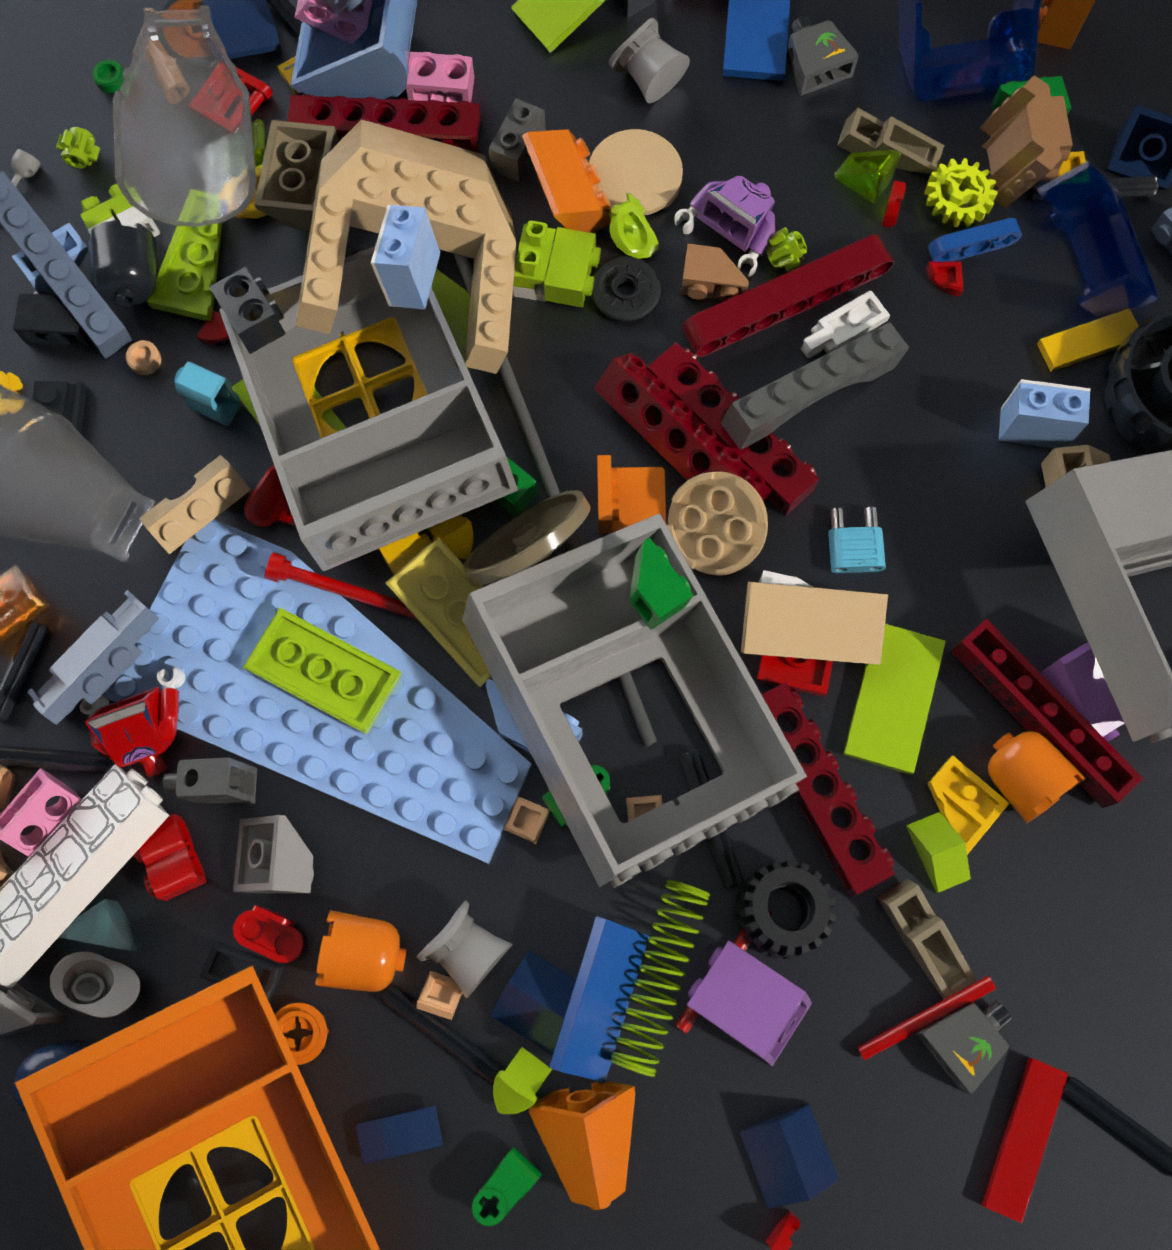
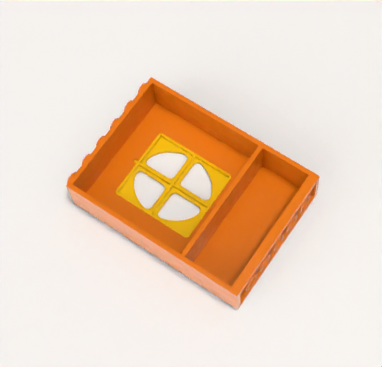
M253 965L15 1082L84 1250H183L213 1232L222 1233L229 1250H246L236 1229L237 1220L275 1197H282L285 1200L287 1210L286 1233L280 1250H380ZM217 1147H234L245 1150L258 1157L270 1168L273 1173V1180L265 1187L240 1201L228 1204L224 1201L207 1162V1154L210 1150ZM190 1164L195 1169L212 1212L206 1220L174 1238L166 1240L162 1238L159 1231V1208L162 1195L174 1172L182 1165Z

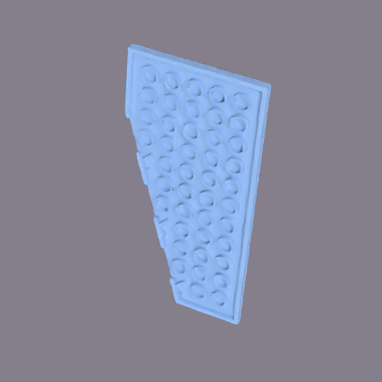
M214 519L189 538L182 546L150 607V610L159 619L135 643L142 653L132 666L126 669L109 687L104 697L116 702L155 687H159L161 691L164 689V685L160 684L157 680V673L161 669L167 670L170 681L174 674L173 668L177 667L185 673L183 685L176 688L179 691L177 730L489 864L532 764L341 595L287 579L286 582L280 580L279 583L264 579L266 566L272 552L287 556V560L292 562V566L314 572L291 551ZM280 607L402 672L401 678L367 735L243 668Z

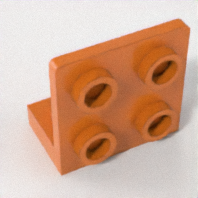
M597 455L598 534L614 533L659 513L666 524L664 468L611 467V455Z

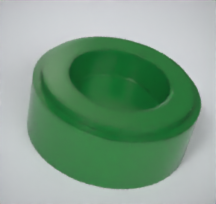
M100 61L92 70V78L97 87L103 92H117L126 83V74L117 61Z

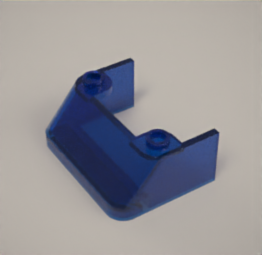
M899 0V49L912 93L923 101L998 90L1000 85L1011 81L1023 82L1030 80L1035 72L1040 0H1014L1013 9L1000 11L991 19L988 26V39L930 48V34L922 26V2L919 0Z
M1087 161L1038 188L1039 194L1051 203L1053 207L1049 214L1054 226L1057 229L1062 227L1069 234L1087 284L1083 287L1084 294L1078 297L1077 300L1087 313L1091 312L1095 316H1101L1129 308L1143 307L1159 300L1157 289L1123 199L1115 186L1091 163Z

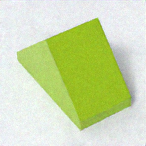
M940 812L906 825L936 893L971 879L965 841Z

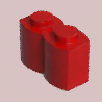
M176 814L168 816L134 854L139 863L144 862L147 876L144 877V883L147 891L152 897L156 896L158 900L168 901L207 883L203 867L194 850L189 830L183 818Z

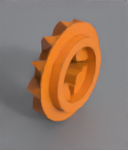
M292 1003L281 1008L275 1014L283 1033H288L296 1028L298 1017L302 1029L313 1031V1034L302 1038L300 1051L295 1038L285 1037L297 1065L314 1060L325 1048L329 1030L325 1022V1016L313 1005Z

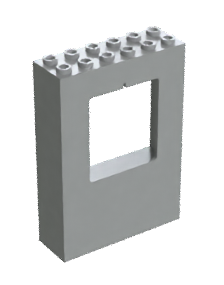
M660 513L469 593L462 620L599 887L610 882L612 888H615L640 873V866L646 872L673 856V849L676 855H679L696 846L697 843L706 839V837L710 839L725 831L731 825L737 822L739 824L756 815L762 809L778 804L797 792L799 788L796 784L807 777ZM649 537L656 546H660L666 552L670 565L677 574L685 577L694 595L684 609L652 630L649 629L629 602L635 557L643 541ZM656 659H660L664 663L722 770V775L677 797L675 800L678 806H675L673 800L627 823H621L562 712L560 704Z

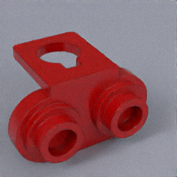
M272 466L266 471L247 499L244 507L245 516L250 523L260 527L270 526L275 521L295 525L275 466Z
M254 905L252 910L243 912L238 916L233 926L234 937L240 945L279 963H290L298 959L305 945L302 933L295 928L296 921L263 906Z

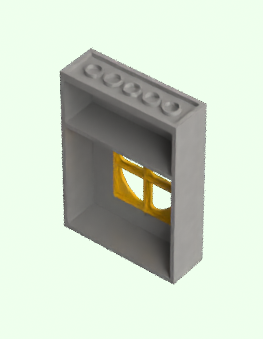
M375 246L345 258L338 309L330 334L295 326L303 275L267 289L270 295L265 297L267 302L275 300L285 317L279 322L286 334L251 354L247 351L223 309H219L300 539L322 571L331 569L518 491L505 452L432 288L430 289L425 309L389 306L371 265ZM363 342L381 343L395 349L406 361L401 366L372 378H367L355 352V347ZM343 353L354 378V384L323 398L315 399L314 385L322 365L333 354ZM412 377L414 379L412 401L380 414L373 396L374 392L404 378ZM356 398L362 399L369 416L368 420L341 431L333 429L322 419L324 411Z

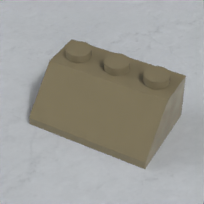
M271 120L254 203L256 209L293 229L310 231L321 160L339 143L335 126Z

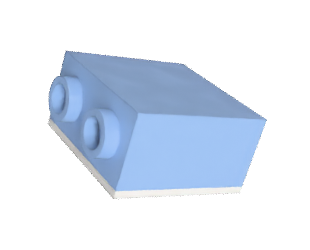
M387 205L371 265L389 306L425 309L440 256V250L425 207Z
M1021 379L1001 407L998 441L1048 448L1068 447L1089 423L1090 388Z

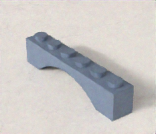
M4 171L0 172V225L34 265L105 359L132 342L125 326Z

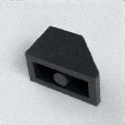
M35 291L33 294L19 293L13 330L26 344L91 346V340L53 295L42 291Z

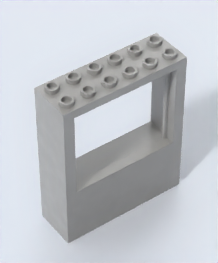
M1172 450L1075 468L1025 501L1132 741L1149 737L1151 744L1172 736V671L1128 577L1172 566Z

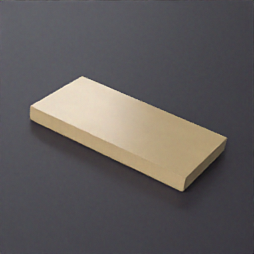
M748 582L741 652L745 654L881 665L888 594Z

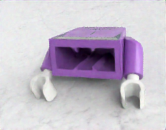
M736 176L728 181L709 182L689 203L691 205L689 209H680L676 212L675 225L677 227L682 221L688 220L683 226V234H689L694 230L693 218L696 216L744 252L750 249L749 254L741 256L737 268L740 270L743 264H750L752 269L749 272L748 278H751L756 272L758 265L757 257L763 255L770 243L769 239L775 233V215L771 211L775 201L770 196L771 192L766 184L757 183L754 185L743 176Z

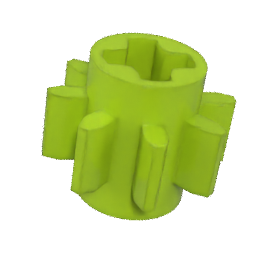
M72 127L70 130L65 129L64 135L59 134L56 148L62 151V160L66 164L79 169L85 168L87 165L91 166L92 161L97 162L100 147L94 145L95 139L93 134L80 127Z
M786 227L775 232L774 236L769 239L771 244L766 248L767 256L772 265L776 268L785 266L787 272L800 266V261L804 260L803 255L807 252V246L802 235L798 231L789 233Z

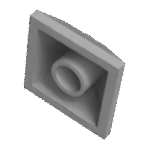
M284 815L240 819L233 892L310 893L311 883L314 878L313 855L287 817Z
M18 982L12 989L0 984V1036L12 1035L61 1023L67 1016Z

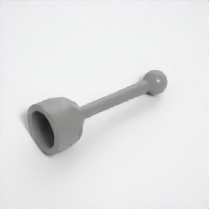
M16 150L11 161V167L15 173L11 182L15 187H17L21 178L32 177L38 171L41 165L40 161L23 150Z

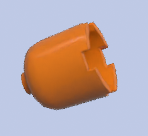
M1034 731L1023 732L1015 737L1010 732L1004 735L993 745L997 752L990 758L988 764V775L992 782L1026 824L1037 818L1059 801L1060 796L1068 790L1075 788L1085 779L1046 737Z
M330 910L327 923L333 924H329L328 935H323L316 971L319 975L315 985L367 992H378L385 989L392 982L395 971L403 972L407 949L400 948L398 930L391 923Z

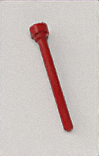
M272 552L268 560L264 579L277 583L280 580L286 582L287 579L418 620L399 599L292 566V562L287 560V556Z

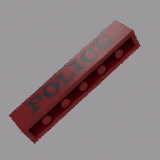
M985 619L951 650L956 658L1028 732L1034 731L1042 734L1084 776L1085 779L1079 785L1102 808L1119 803L1144 779L988 619Z

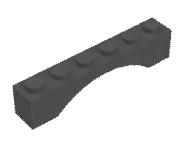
M889 322L731 403L721 424L739 450H742L768 436L794 415L823 397L855 383L870 382L893 370L907 352L909 346Z

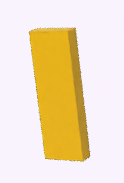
M1130 308L1044 337L1039 340L1037 345L1050 372L1118 349L1125 338L1139 326Z

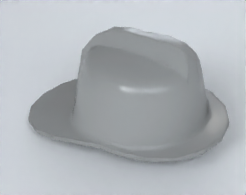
M76 952L64 957L54 966L50 975V990L56 1000L74 1013L97 1018L115 1017L127 1011L137 1001L141 991L140 979L134 970L124 964L91 952Z

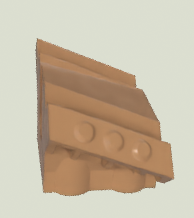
M1035 75L1021 88H1017L1012 93V96L1007 98L1001 107H997L980 127L982 131L991 136L982 147L987 150L991 176L987 180H996L995 186L999 188L994 201L1007 208L1038 181L1055 180L1064 161H1067L1073 146L1064 96L1051 97L1049 85Z

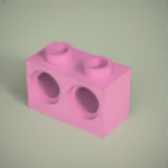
M298 0L294 18L352 45L367 29L372 0H365L360 7L351 13L346 8L337 15L324 0Z
M410 52L408 61L409 74L406 86L408 100L471 102L475 78L472 57L459 54L445 55L433 54L431 52Z
M40 768L0 814V840L30 857L82 799L75 790ZM60 796L59 801L55 805L45 806L51 797ZM36 825L30 834L20 835L25 827Z

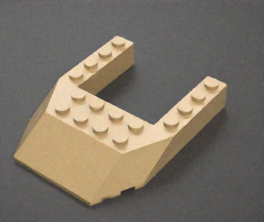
M361 119L321 160L295 326L330 334L338 309L349 226L379 233L387 205L425 207L439 249L474 258L465 351L466 367L497 374L508 353L516 237L511 211L486 156Z

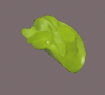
M626 193L627 201L622 202L621 205L614 204L609 212L611 238L616 246L626 255L637 259L651 257L658 250V239L645 219V209L640 204V200L635 199L631 193Z

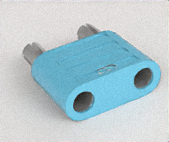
M870 507L864 509L866 527L844 528L842 509L838 508L837 511L836 508L831 509L832 529L828 531L831 572L856 573L885 570L883 531L881 527H878L876 508L871 507L870 509Z

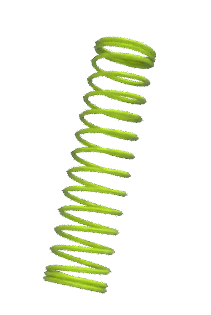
M666 880L665 887L682 896L663 894L661 899L681 911L659 908L656 912L661 917L677 925L654 922L652 926L657 931L675 940L655 936L647 938L651 944L673 955L655 951L643 952L644 956L671 970L648 965L639 966L642 972L669 985L641 979L634 980L637 986L666 1000L639 994L630 995V998L663 1015L632 1008L625 1009L629 1015L660 1030L629 1023L620 1024L622 1028L656 1045L620 1037L616 1038V1041L653 1060L617 1052L611 1053V1059H609L613 1064L650 1077H655L656 1069L639 1062L658 1064L660 1063L659 1059L631 1044L658 1050L663 1049L664 1046L659 1041L634 1029L661 1035H667L668 1030L638 1014L664 1020H672L673 1017L671 1014L640 999L667 1005H677V1002L643 984L674 991H681L682 989L679 985L646 969L684 977L686 976L684 971L651 955L690 962L688 957L653 940L694 948L693 943L675 936L658 926L694 934L699 933L697 929L679 922L662 912L700 920L704 919L703 916L685 909L666 898L679 899L706 906L708 904L705 901H708L710 894L704 890L674 880Z

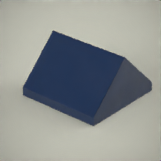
M1135 105L1118 133L1107 169L1130 177L1155 176L1160 187L1169 189L1172 183V116Z
M529 950L506 984L490 1016L553 1055L576 979Z
M810 1104L803 1105L739 1131L768 1209L809 1201L839 1180Z

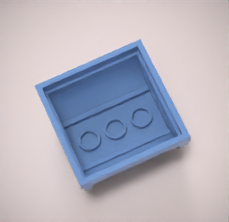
M372 0L367 29L352 45L302 22L291 87L299 93L303 92L304 94L324 97L344 96L348 98L374 97L386 99L391 96H399L405 90L408 81V60L417 0Z

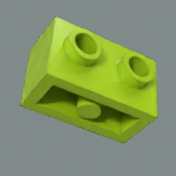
M557 227L544 282L545 301L583 308L585 296H591L593 291L594 276H590L592 267L597 268L600 260L601 248L596 247V234Z

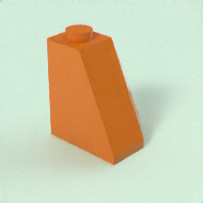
M611 1081L591 1083L592 1090H579L571 1094L569 1088L554 1090L537 1100L529 1108V1114L571 1202L588 1206L592 1210L607 1208L614 1199L626 1191L635 1087Z

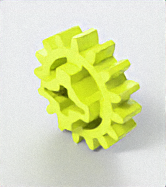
M964 158L962 163L957 165L954 159H950L947 167L941 163L937 171L931 173L924 194L928 195L926 206H935L932 215L942 214V223L945 224L951 219L953 220L954 227H958L960 221H964L967 227H970L974 219L981 222L985 214H989L997 196V191L993 190L996 180H987L990 171L988 169L982 172L979 171V162L969 166L967 158Z

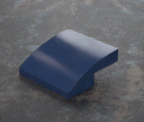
M202 0L203 10L210 26L213 42L220 61L281 50L279 37L266 0Z

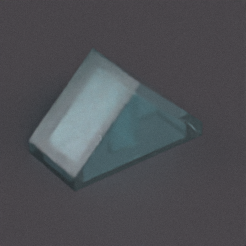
M104 899L75 918L59 936L60 938L127 951L141 952L143 945L118 901Z

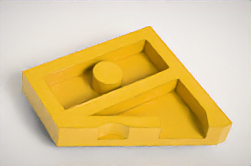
M953 755L947 759L927 783L940 813L965 841L967 855L1009 805L1006 799Z

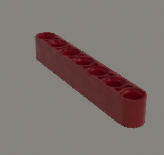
M871 235L688 318L682 324L681 329L696 356L703 357L884 275L893 267L894 260L879 236Z

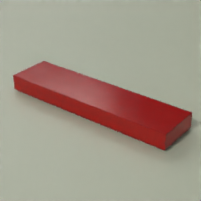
M1028 1057L981 1204L983 1207L1019 1223L1023 1222L1069 1073Z

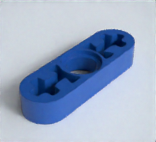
M1007 218L943 235L932 241L928 246V250L933 262H953L1008 247L1022 237V232L1015 218Z

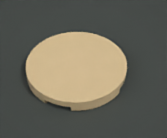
M630 129L610 135L595 148L589 160V165L593 164L600 176L601 182L597 183L600 192H605L612 207L614 204L621 205L622 202L627 201L626 193H631L644 206V215H649L669 207L681 188L683 168L678 152L665 138L647 130Z
M727 472L703 473L687 480L673 495L667 527L691 569H696L710 575L722 576L745 568L758 556L767 537L768 516L761 496L746 480Z

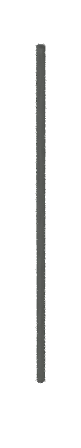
M453 253L471 297L473 268L470 260L466 256ZM506 355L498 371L546 495L549 498L559 494L560 491ZM576 532L565 541L568 551L581 546ZM628 672L617 677L644 747L657 743L631 673Z

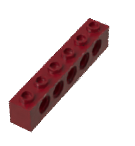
M310 94L303 96L290 95L287 122L335 126L339 142L362 119L479 153L482 125L479 103L468 101L441 102L438 100L418 101L404 98L394 100L377 99L374 97H324Z
M675 342L647 367L656 378L666 382L669 390L680 401L687 403L692 408L693 413L704 424L711 426L716 431L719 439L728 447L736 450L740 454L741 460L749 468L763 476L765 483L772 489L766 498L785 516L814 491L819 480L815 469L808 462L801 461L792 453L791 446L784 439L777 438L770 433L768 436L749 445H758L765 452L760 454L754 453L749 449V446L739 450L721 422L731 403L737 401L740 397L735 393L730 394L722 386L719 377L714 372L706 371L698 363L696 355L690 349H683ZM683 378H688L692 380L694 383L691 385H684L680 383L679 380ZM710 400L715 402L717 406L709 408L704 406L702 402ZM783 468L787 471L788 476L780 477L773 472V469Z
M630 353L612 360L594 389L686 480L708 472H727L746 480L756 489L763 501L766 499L772 489L765 483L763 476L749 468L741 460V456L736 450L728 447L719 439L716 431L711 426L704 424L693 413L692 408L687 403L680 401L669 390L666 382L656 378L646 368V364L642 359ZM658 408L662 413V418L659 415ZM681 432L684 433L686 441L683 439ZM705 454L708 456L710 464L706 461Z
M784 682L761 694L776 722L779 717H787L793 722L794 730L792 732L782 731L793 752L796 748L802 747L811 754L810 763H800L807 777L796 784L799 790L793 793V796L849 896L858 895L895 875L892 869L894 861L891 854L884 846L880 847L873 836L876 830L872 821L866 814L861 815L855 804L857 801L855 791L848 782L843 783L836 771L839 769L838 762L831 751L825 752L819 741L821 733L812 719L807 720L801 709L804 705L798 692L794 688L790 690L787 683ZM819 778L827 782L829 786L828 795L821 796L814 791L812 786L814 779ZM833 810L842 811L846 815L847 824L845 828H838L832 823L831 812ZM851 842H858L864 847L865 857L862 861H857L851 857L849 853Z

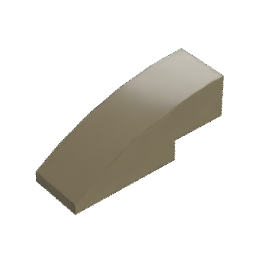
M857 108L845 120L837 144L838 147L870 161L897 169L925 174L936 172L944 148L943 144L892 116L883 122L860 108Z
M905 879L877 898L899 936L943 999L977 982L945 923L935 915L918 884Z

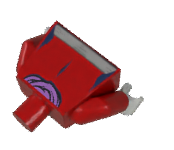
M174 667L173 678L169 681V672L161 669L157 673V680L160 684L164 685V689L161 691L159 687H155L109 704V700L104 695H101L92 705L83 700L80 704V710L84 714L90 715L85 720V723L88 726L91 746L112 759L119 767L140 762L147 777H153L165 771L167 766L161 753L165 752L175 740L179 715V691L176 688L183 685L185 673L181 669Z

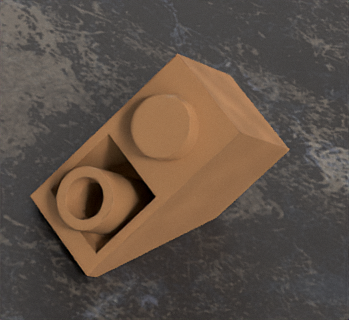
M695 244L687 245L681 295H688L693 299H719L724 302L748 290V279L721 248Z

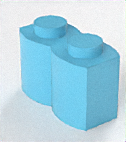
M187 362L176 373L174 380L176 391L180 396L185 397L186 405L189 409L225 426L230 425L240 408L239 395L232 391L231 382L227 378L192 362Z

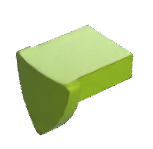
M521 1047L506 1070H500L495 1077L493 1097L497 1111L500 1114H517L532 1107L537 1101L535 1094L552 1069Z

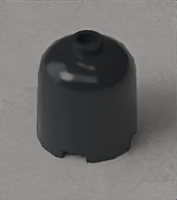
M120 220L102 222L92 228L91 237L88 240L93 287L105 301L124 307L142 304L156 290V238L149 229L141 224L136 223V228L131 226H121Z

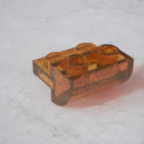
M14 565L7 572L0 575V645L49 607L47 600L35 589L26 574L17 565Z

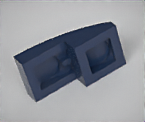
M436 1105L356 1124L362 1164L443 1145Z

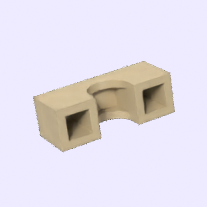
M221 455L194 475L196 482L185 494L174 500H169L166 497L139 518L146 529L169 554L251 490L232 465Z

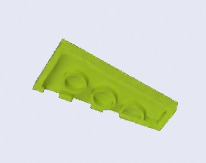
M195 191L190 192L157 275L156 290L147 300L151 308L211 321L214 294L210 286L216 283L224 213V202L220 201L221 197Z

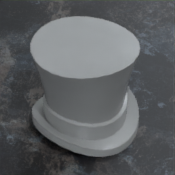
M653 17L638 28L609 59V66L614 71L631 74L647 103H654L668 93L685 74L690 63L687 55L660 39L658 23Z
M465 900L444 929L423 948L416 958L420 961L432 959L436 963H440L467 999L513 944L496 937L474 923V919L467 914L469 903Z

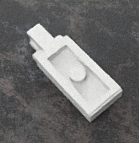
M868 291L818 320L817 325L811 329L812 335L803 340L804 343L801 350L807 358L820 353L823 349L828 354L887 322L890 314L874 293Z

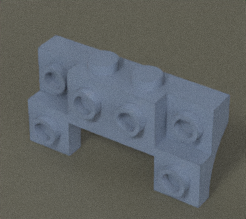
M128 590L124 593L128 599L112 615L106 611L103 616H100L50 667L49 671L53 676L38 692H35L33 689L27 692L35 701L34 707L54 724L57 725L68 715L82 698L92 705L101 695L107 692L116 679L132 666L142 653L135 643L150 630L159 618Z

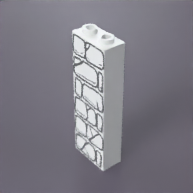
M114 765L0 888L1 985L9 989L13 988L169 816L160 805L163 798L149 786H145L148 781L134 769H130L127 773L117 765Z

